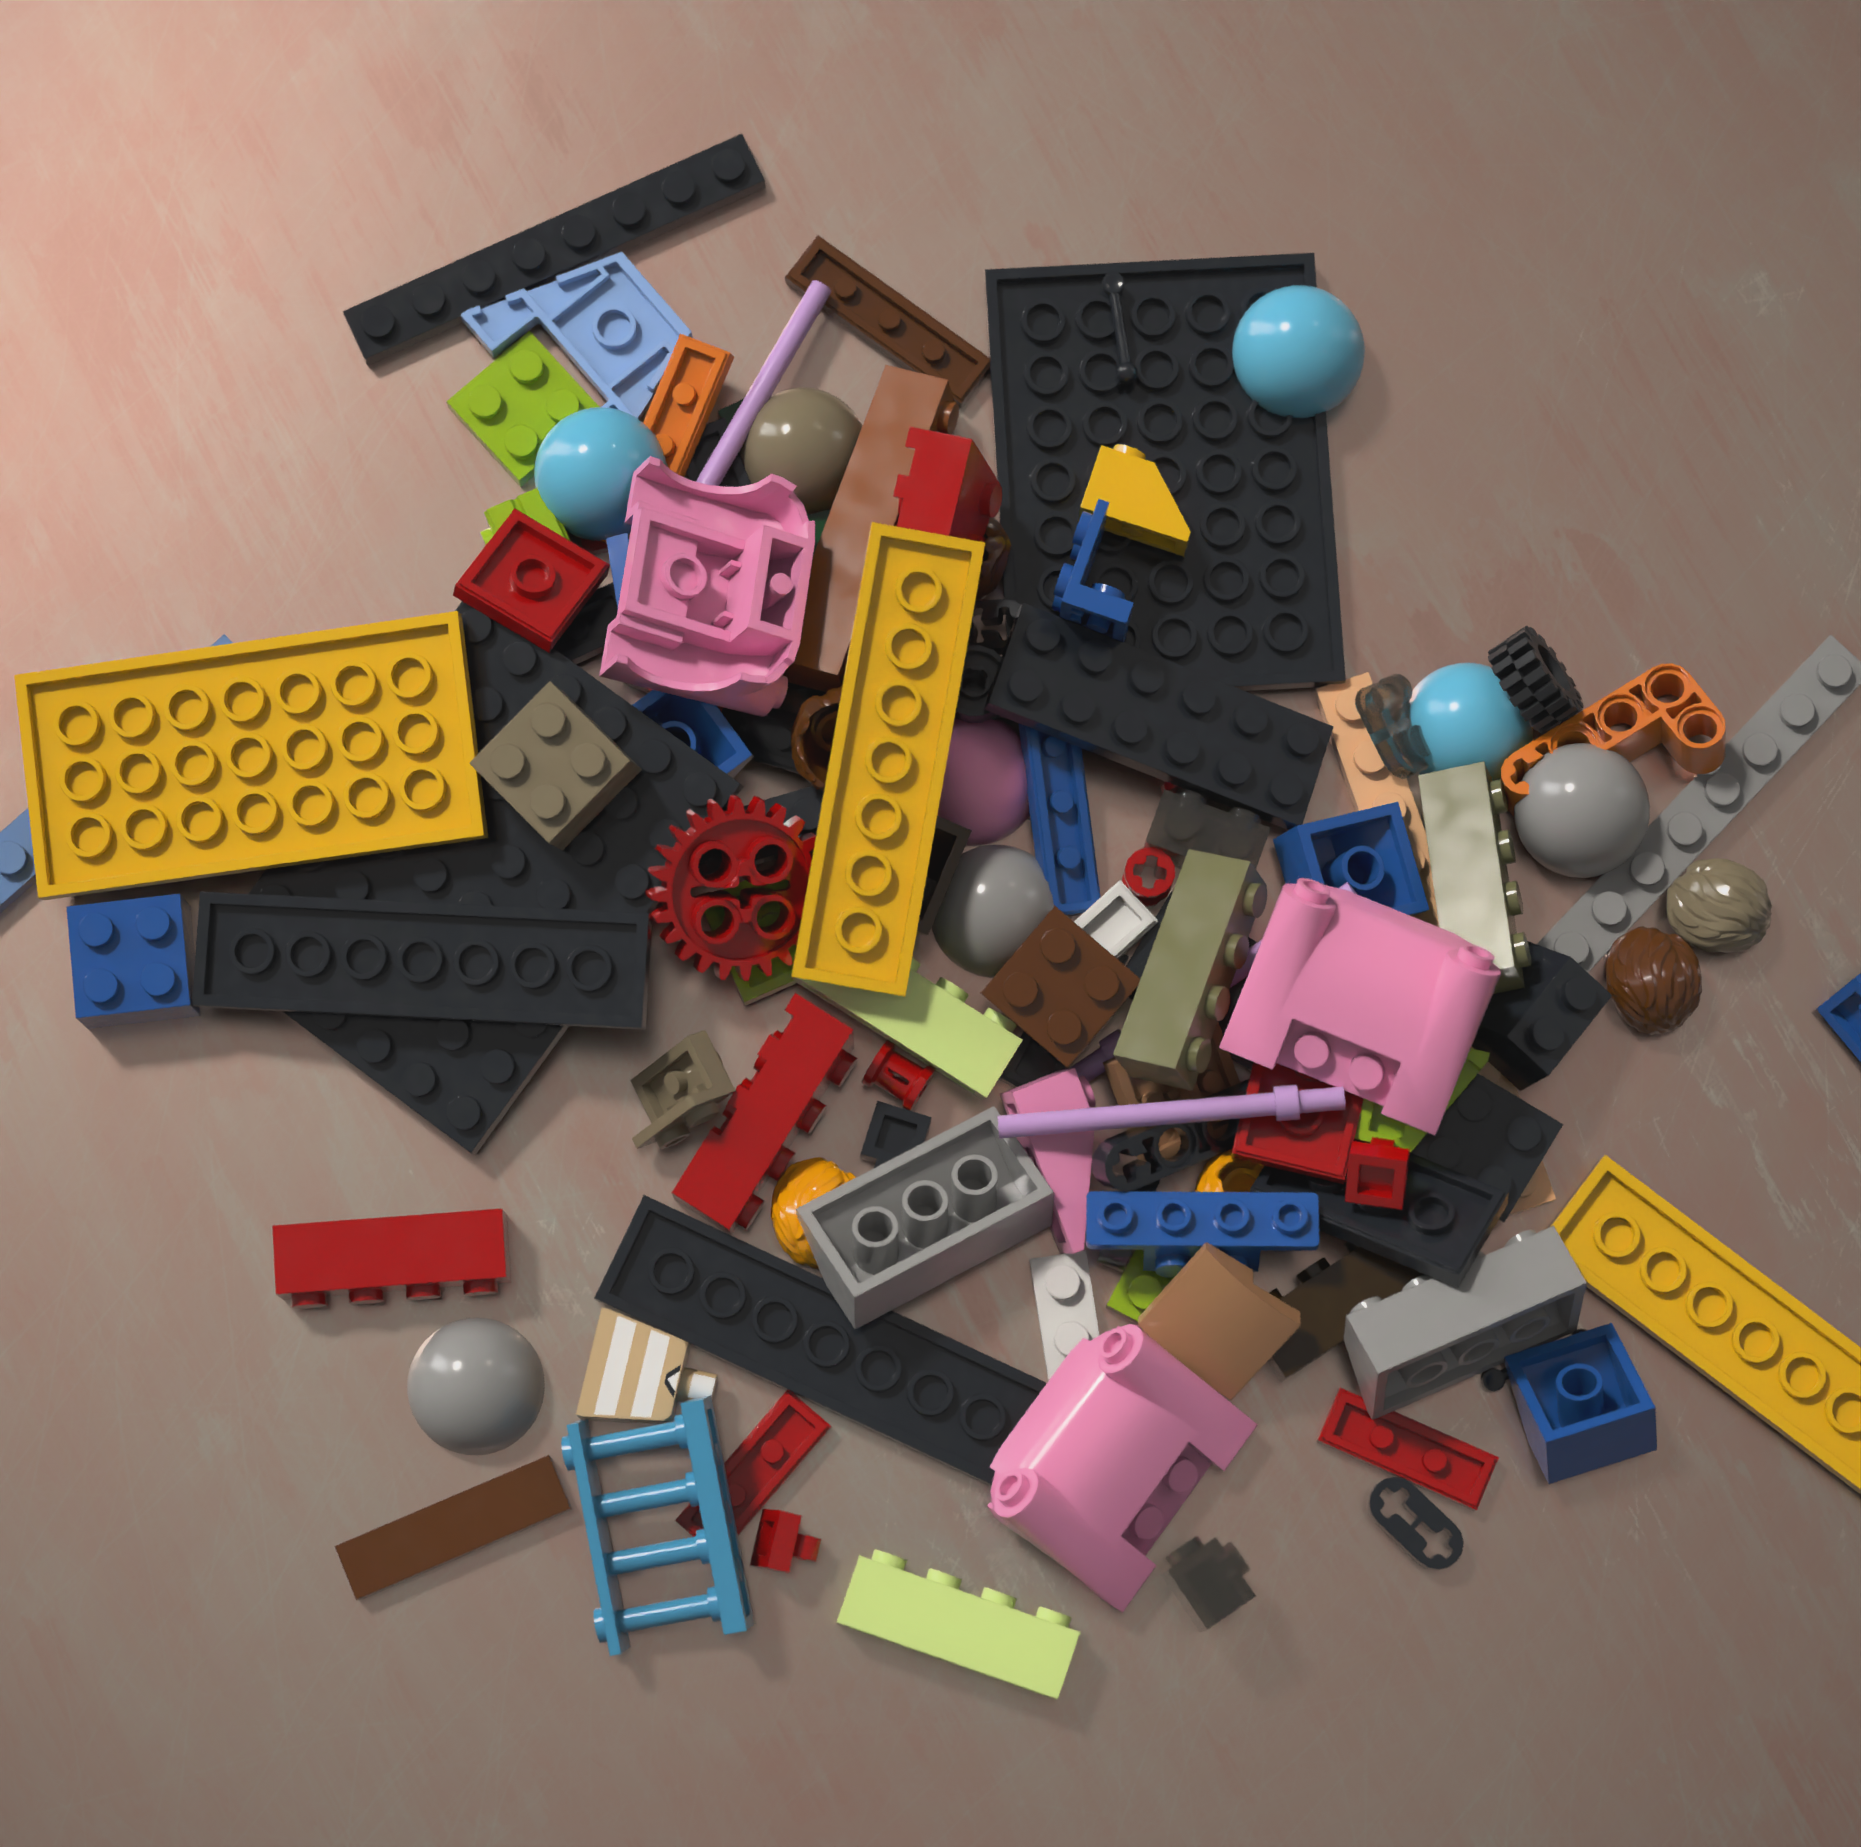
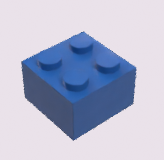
M181 894L66 907L76 1019L87 1029L201 1016L200 1007L192 1005L195 949L191 906Z

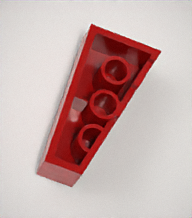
M910 426L905 447L914 449L915 452L909 476L898 474L893 497L899 499L897 527L985 542L984 534L989 519L997 515L1001 506L1002 487L977 445L970 438Z
M797 993L793 995L785 1008V1011L791 1014V1020L783 1032L777 1030L773 1035L769 1034L757 1053L759 1056L753 1066V1069L757 1072L752 1080L745 1078L738 1084L722 1113L725 1121L720 1128L714 1126L709 1131L672 1191L674 1200L731 1236L738 1225L747 1230L753 1223L765 1202L758 1197L770 1177L778 1182L796 1155L794 1151L789 1149L800 1130L807 1134L811 1133L827 1107L820 1099L832 1082L839 1087L843 1084L858 1059L850 1054L855 1047L853 1029Z

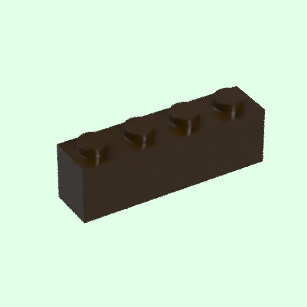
M1346 1242L1344 1246L1349 1254L1331 1266L1325 1257L1316 1261L1296 1275L1301 1285L1285 1296H1282L1277 1288L1269 1292L1271 1295L1300 1311L1301 1326L1267 1361L1280 1382H1283L1344 1342L1346 1315L1350 1314L1357 1304L1371 1297H1380L1383 1300L1402 1291L1407 1283L1426 1274Z

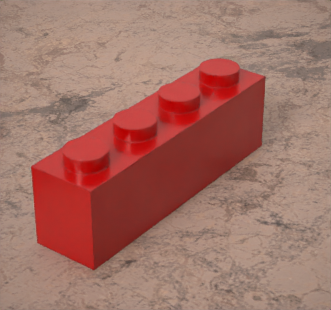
M502 1208L272 1226L276 1295L283 1300L291 1299L292 1308L326 1306V1297L349 1295V1304L379 1303L384 1301L383 1292L406 1291L407 1300L435 1299L441 1297L440 1288L463 1287V1293L467 1296L490 1295L498 1293V1284L511 1283L507 1214Z

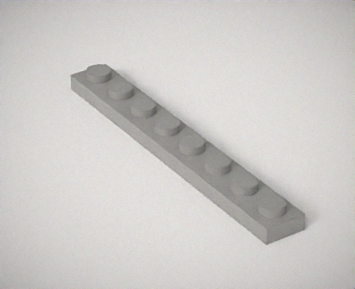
M1830 634L1726 744V756L1722 765L1710 773L1698 774L1648 826L1645 837L1633 856L1618 868L1603 874L1537 945L1572 957L1582 968L1589 972L1611 949L1614 941L1624 935L1671 886L1673 881L1687 869L1861 685V661Z

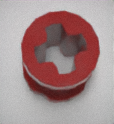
M1145 847L1135 851L1128 858L1122 882L1145 907H1154L1161 900L1168 897L1175 878V866L1171 857L1163 850L1155 847ZM1144 867L1154 868V877L1158 880L1155 881L1153 888L1142 887V877L1137 876L1142 874Z
M887 1040L867 1069L862 1079V1084L867 1087L875 1084L903 1101V1109L912 1111L931 1082L936 1068L931 1065H927L924 1068L895 1051V1043ZM889 1069L906 1078L909 1081V1084L904 1080L900 1079L899 1077L895 1076L894 1074L890 1073Z

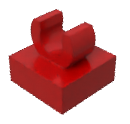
M1372 1137L1371 1143L1352 1141L1348 1160L1345 1202L1402 1210L1406 1194L1410 1149L1395 1147V1140Z
M762 1509L750 1566L789 1573L792 1558L816 1562L821 1539L798 1533L801 1515L781 1510Z

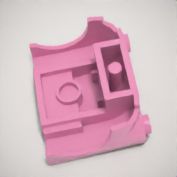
M652 456L646 459L633 472L625 518V523L632 526L617 617L607 627L600 677L761 717L766 716L772 708L778 709L782 705L788 689V678L782 674L794 663L800 645L815 546V520L809 521L803 503L794 493L796 485L772 473L761 481L746 486L723 487L707 485L678 475L670 470L661 459Z
M1299 878L1296 884H1285L1281 889L1219 1048L1272 1070L1275 1064L1279 1063L1335 1087H1344V1090L1384 1106L1381 1114L1435 1135L1501 971L1493 963L1494 956L1492 953L1482 947L1473 945L1450 931L1350 891L1326 886L1311 879Z
M1137 1325L1117 1326V1328L1107 1331L1091 1341L1083 1338L1075 1346L1002 1444L990 1465V1468L995 1470L990 1491L992 1502L987 1507L999 1522L1063 1566L1099 1598L1123 1612L1157 1566L1146 1555L1211 1464L1225 1471L1258 1424L1172 1356Z

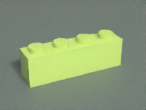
M912 958L905 997L796 977L791 978L880 1036L895 1043L896 1046L921 1062L936 1068L937 1072L981 1100L988 1097L1023 1041L1013 1034L1017 1025L1001 1013L988 1007L983 1015L964 1003L969 994L957 985L942 977L934 984L918 974L917 970L921 964L914 958Z
M874 1549L871 1559L859 1555L837 1619V1624L1055 1700L1058 1699L1080 1635L1079 1631L1069 1628L1072 1617L1040 1606L1036 1616L1014 1609L1017 1600L1015 1597L985 1587L981 1597L959 1590L962 1579L929 1568L926 1578L906 1572L904 1569L907 1560Z

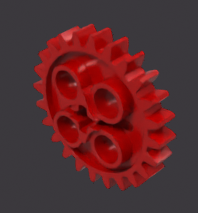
M730 795L727 811H723L714 800H707L708 817L702 819V817L689 809L686 811L691 827L685 832L679 827L670 825L668 829L677 842L673 847L657 844L655 848L667 860L665 866L648 867V872L651 875L662 880L661 886L653 887L646 891V896L651 900L663 903V906L651 913L653 921L656 923H670L659 935L666 944L681 939L674 954L684 961L696 953L693 967L702 974L714 961L715 975L721 980H726L732 966H735L738 976L743 981H749L752 965H757L760 971L767 977L771 976V959L777 957L788 966L793 964L788 948L793 944L797 946L813 853L810 854L809 852L814 848L816 835L807 833L799 836L805 821L796 815L783 823L786 816V808L778 803H775L765 815V802L758 796H753L747 810L744 809L741 798L736 795ZM769 844L776 845L778 856L775 864L764 871L756 870L754 862L759 849ZM720 849L722 864L719 869L713 874L701 875L698 868L701 856L708 850ZM739 877L744 878L755 886L788 880V886L785 889L744 888L740 891V899L735 898L725 890L706 892L698 896H691L690 894L691 889L698 886L710 888L737 887L739 885ZM778 901L780 914L777 920L769 926H759L757 914L761 906L766 902ZM715 905L723 906L725 916L721 926L712 931H703L701 918L704 912Z

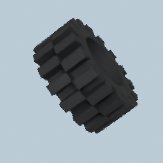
M1523 627L1488 651V660L1493 665L1491 668L1494 675L1500 679L1499 684L1503 691H1507L1513 706L1519 708L1524 720H1529L1531 727L1536 731L1538 730L1540 734H1545L1584 708L1583 703L1580 701L1582 699L1581 695L1574 688L1576 684L1573 679L1567 675L1566 667L1562 662L1558 661L1555 651L1551 646L1548 647L1546 645L1545 639L1540 634L1537 635L1532 627Z

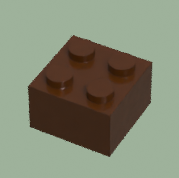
M1054 906L981 991V994L1069 1068L1134 993L1141 979Z

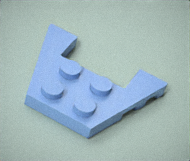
M623 252L556 276L557 280L529 291L525 289L505 295L506 300L480 309V306H476L461 314L463 323L493 358L498 356L535 325L540 324L607 401L602 407L627 412L639 420L653 400L680 333L693 338L692 331Z

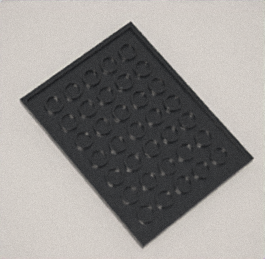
M1314 253L985 269L996 476L1002 487L999 523L1004 528L1011 542V551L1008 555V562L1003 574L1004 599L1014 600L1021 605L1026 603L1059 616L1060 612L1051 610L1055 598L1053 594L1063 564L1067 563L1074 566L1076 560L1070 559L1074 545L1072 540L1078 525L1080 506L1100 447L1102 445L1113 449L1115 445H1126L1140 450L1146 455L1145 460L1156 464L1191 532L1185 554L1181 556L1104 531L1085 586L1092 588L1094 583L1112 586L1125 594V600L1134 603L1124 643L1244 691L1323 687L1329 684L1345 683L1326 411L1315 414L1313 417L1293 418L1292 415L1284 417L1260 407L1259 403L1256 400L1253 401L1241 387L1234 370L1232 357L1233 339L1237 326L1253 303L1265 294L1282 287L1304 285L1317 288ZM1111 272L1120 274L1124 279V289L1120 296L1130 360L1138 371L1136 380L1129 384L1120 382L1116 376V369L1120 362L1110 297L1102 289L1104 276ZM1011 614L1005 615L1006 639L1009 637L1014 622Z
M462 601L455 611L462 614L478 754L551 681L562 689L642 770L563 850L549 844L481 776L488 838L266 869L249 892V894L651 914L659 902L651 900L646 896V891L653 887L661 886L662 880L651 875L648 872V867L665 866L667 859L655 848L657 844L673 847L677 842L668 829L670 825L679 827L686 832L691 827L686 811L690 809L702 817V819L708 817L707 800L710 799L717 802L722 810L726 811L730 795L737 796L744 786L556 649L552 648L550 652L543 650ZM282 1011L473 1154L479 1151L569 1027L564 1025Z

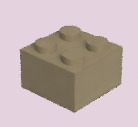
M551 681L469 763L549 844L560 850H563L642 770L562 689Z

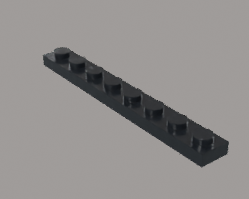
M741 133L342 312L368 366L462 324L461 314L468 309L480 306V309L506 300L505 295L521 289L526 291L556 281V276L626 251L766 188L765 179Z

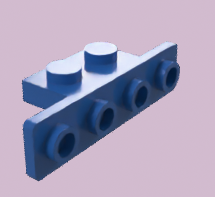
M1090 1191L1086 1196L1087 1247L1089 1249L1143 1250V1271H1155L1156 1274L1162 1277L1174 1278L1206 1242L1249 1267L1253 1272H1258L1261 1250L1315 1251L1319 1247V1203L1316 1193Z

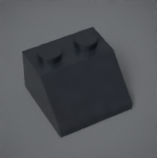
M1529 941L1531 966L1522 967L1525 988L1492 994L1472 1043L1474 1049L1490 1053L1488 1062L1520 1091L1551 1074L1613 996L1572 957Z

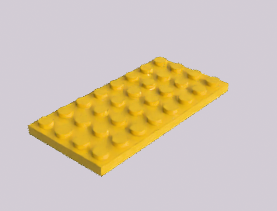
M458 611L14 675L39 899L51 900L488 838L481 775L469 764L478 755L463 620L462 614Z

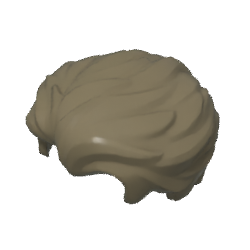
M1723 858L1697 860L1690 864L1686 869V873L1682 877L1676 878L1667 890V918L1672 928L1688 944L1704 951L1742 952L1762 941L1766 935V930L1770 927L1772 904L1764 880L1753 870L1734 861Z

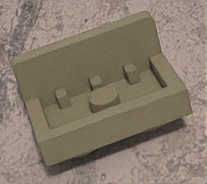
M705 1030L687 1036L630 1080L651 1121L649 1126L632 1138L636 1148L638 1149L657 1142L660 1149H665L681 1142L691 1135L688 1126L692 1128L716 1117L720 1113L717 1104L735 1092L723 1067L722 1059L714 1049Z

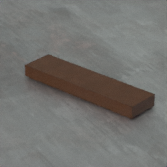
M817 235L785 276V283L803 296L813 280L828 286L831 294L822 310L906 370L947 379L954 401L959 404L960 409H962L990 372V358L819 235Z
M547 1455L338 1544L335 1548L354 1596L359 1601L572 1510L551 1456Z

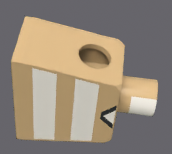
M601 1307L576 1415L580 1419H588V1421L640 1424L673 1422L678 1401L685 1402L690 1399L711 1396L713 1401L718 1374L686 1367L691 1347L688 1342L618 1312Z

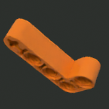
M1672 663L1655 666L1506 758L1501 767V780L1507 797L1508 812L1514 816L1516 803L1529 795V784L1521 781L1524 774L1540 761L1544 754L1547 752L1552 754L1553 750L1568 744H1593L1604 750L1615 751L1631 762L1662 743L1676 762L1686 771L1693 774H1707L1715 771L1722 765L1726 756L1725 719L1690 673L1683 667ZM1663 695H1674L1679 698L1671 703L1657 700L1658 697ZM1618 723H1626L1632 726L1631 729L1621 732L1610 729L1611 726ZM1696 735H1705L1710 737L1711 740L1706 743H1694L1689 738Z

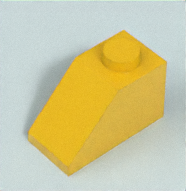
M1101 445L1080 506L1078 522L1083 511L1093 514L1098 499L1109 502L1105 531L1184 556L1191 531L1156 464L1145 460L1146 455L1133 447L1115 445L1111 449Z

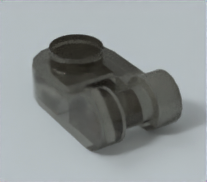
M1392 674L1381 679L1378 683H1373L1360 689L1355 697V705L1387 769L1394 776L1406 779L1429 767L1425 757L1429 756L1431 751L1425 741L1421 726H1412L1410 700L1413 690L1411 683L1401 674Z

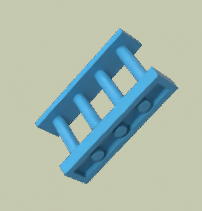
M711 1396L690 1399L681 1403L682 1414L675 1415L674 1422L591 1437L588 1419L568 1424L569 1436H563L561 1439L565 1466L568 1471L575 1470L601 1606L594 1609L595 1630L599 1642H607L610 1656L622 1654L631 1647L628 1632L707 1617H711L713 1622L721 1621L724 1635L747 1631L754 1625ZM678 1444L681 1450L689 1448L693 1471L687 1472L685 1479L602 1494L596 1460ZM690 1502L691 1507H700L704 1529L697 1530L695 1537L613 1552L606 1517ZM699 1559L703 1565L710 1563L714 1587H708L707 1594L623 1609L618 1574Z

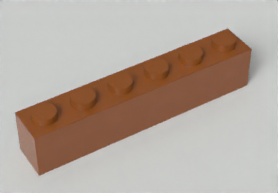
M885 365L813 555L800 645L794 663L782 674L788 678V683L826 693L832 688H839L843 685L871 523L897 526L899 499L893 497L898 474L909 476L915 452L914 449L905 447L909 427L950 435L954 432L959 417V404L954 401L947 379Z

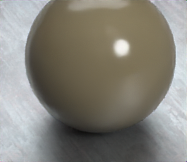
M790 388L771 395L770 399L757 414L748 436L739 451V455L751 484L761 481L772 473L796 485L794 493L803 503L807 514L831 510L863 425L854 411L845 402L831 393L814 388Z

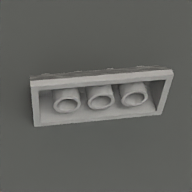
M995 1106L796 1208V1215L825 1284L854 1329L865 1325L1052 1226L1054 1192L1016 1137L999 1139L997 1116L1000 1114Z
M1554 1226L1538 1233L1535 1230L1523 1231L1512 1237L1505 1247L1487 1255L1479 1252L1459 1288L1431 1276L1422 1275L1407 1283L1401 1292L1383 1300L1380 1297L1368 1298L1357 1304L1350 1314L1346 1315L1344 1342L1366 1409L1372 1420L1505 1362L1504 1356L1555 1341L1577 1330L1587 1282Z

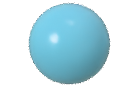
M1293 285L1273 290L1250 306L1237 326L1233 339L1232 357L1234 370L1241 387L1253 401L1256 400L1259 403L1260 407L1284 417L1292 415L1293 418H1307L1333 409L1352 392L1363 369L1365 344L1356 317L1339 298L1316 287Z
M596 407L583 409L563 418L544 438L539 447L534 465L535 487L538 488L547 508L563 524L567 532L583 539L601 541L612 536L624 533L630 534L632 525L625 523L633 472L650 456L661 459L666 466L667 462L654 433L636 417L613 408Z
M1469 662L1444 666L1424 677L1408 696L1401 713L1400 738L1405 755L1419 775L1484 761L1493 781L1501 779V767L1505 759L1533 741L1534 729L1531 727L1529 720L1525 721L1520 714L1519 708L1513 706L1509 700L1511 697L1507 691H1503L1499 684L1500 679L1494 675L1490 666Z

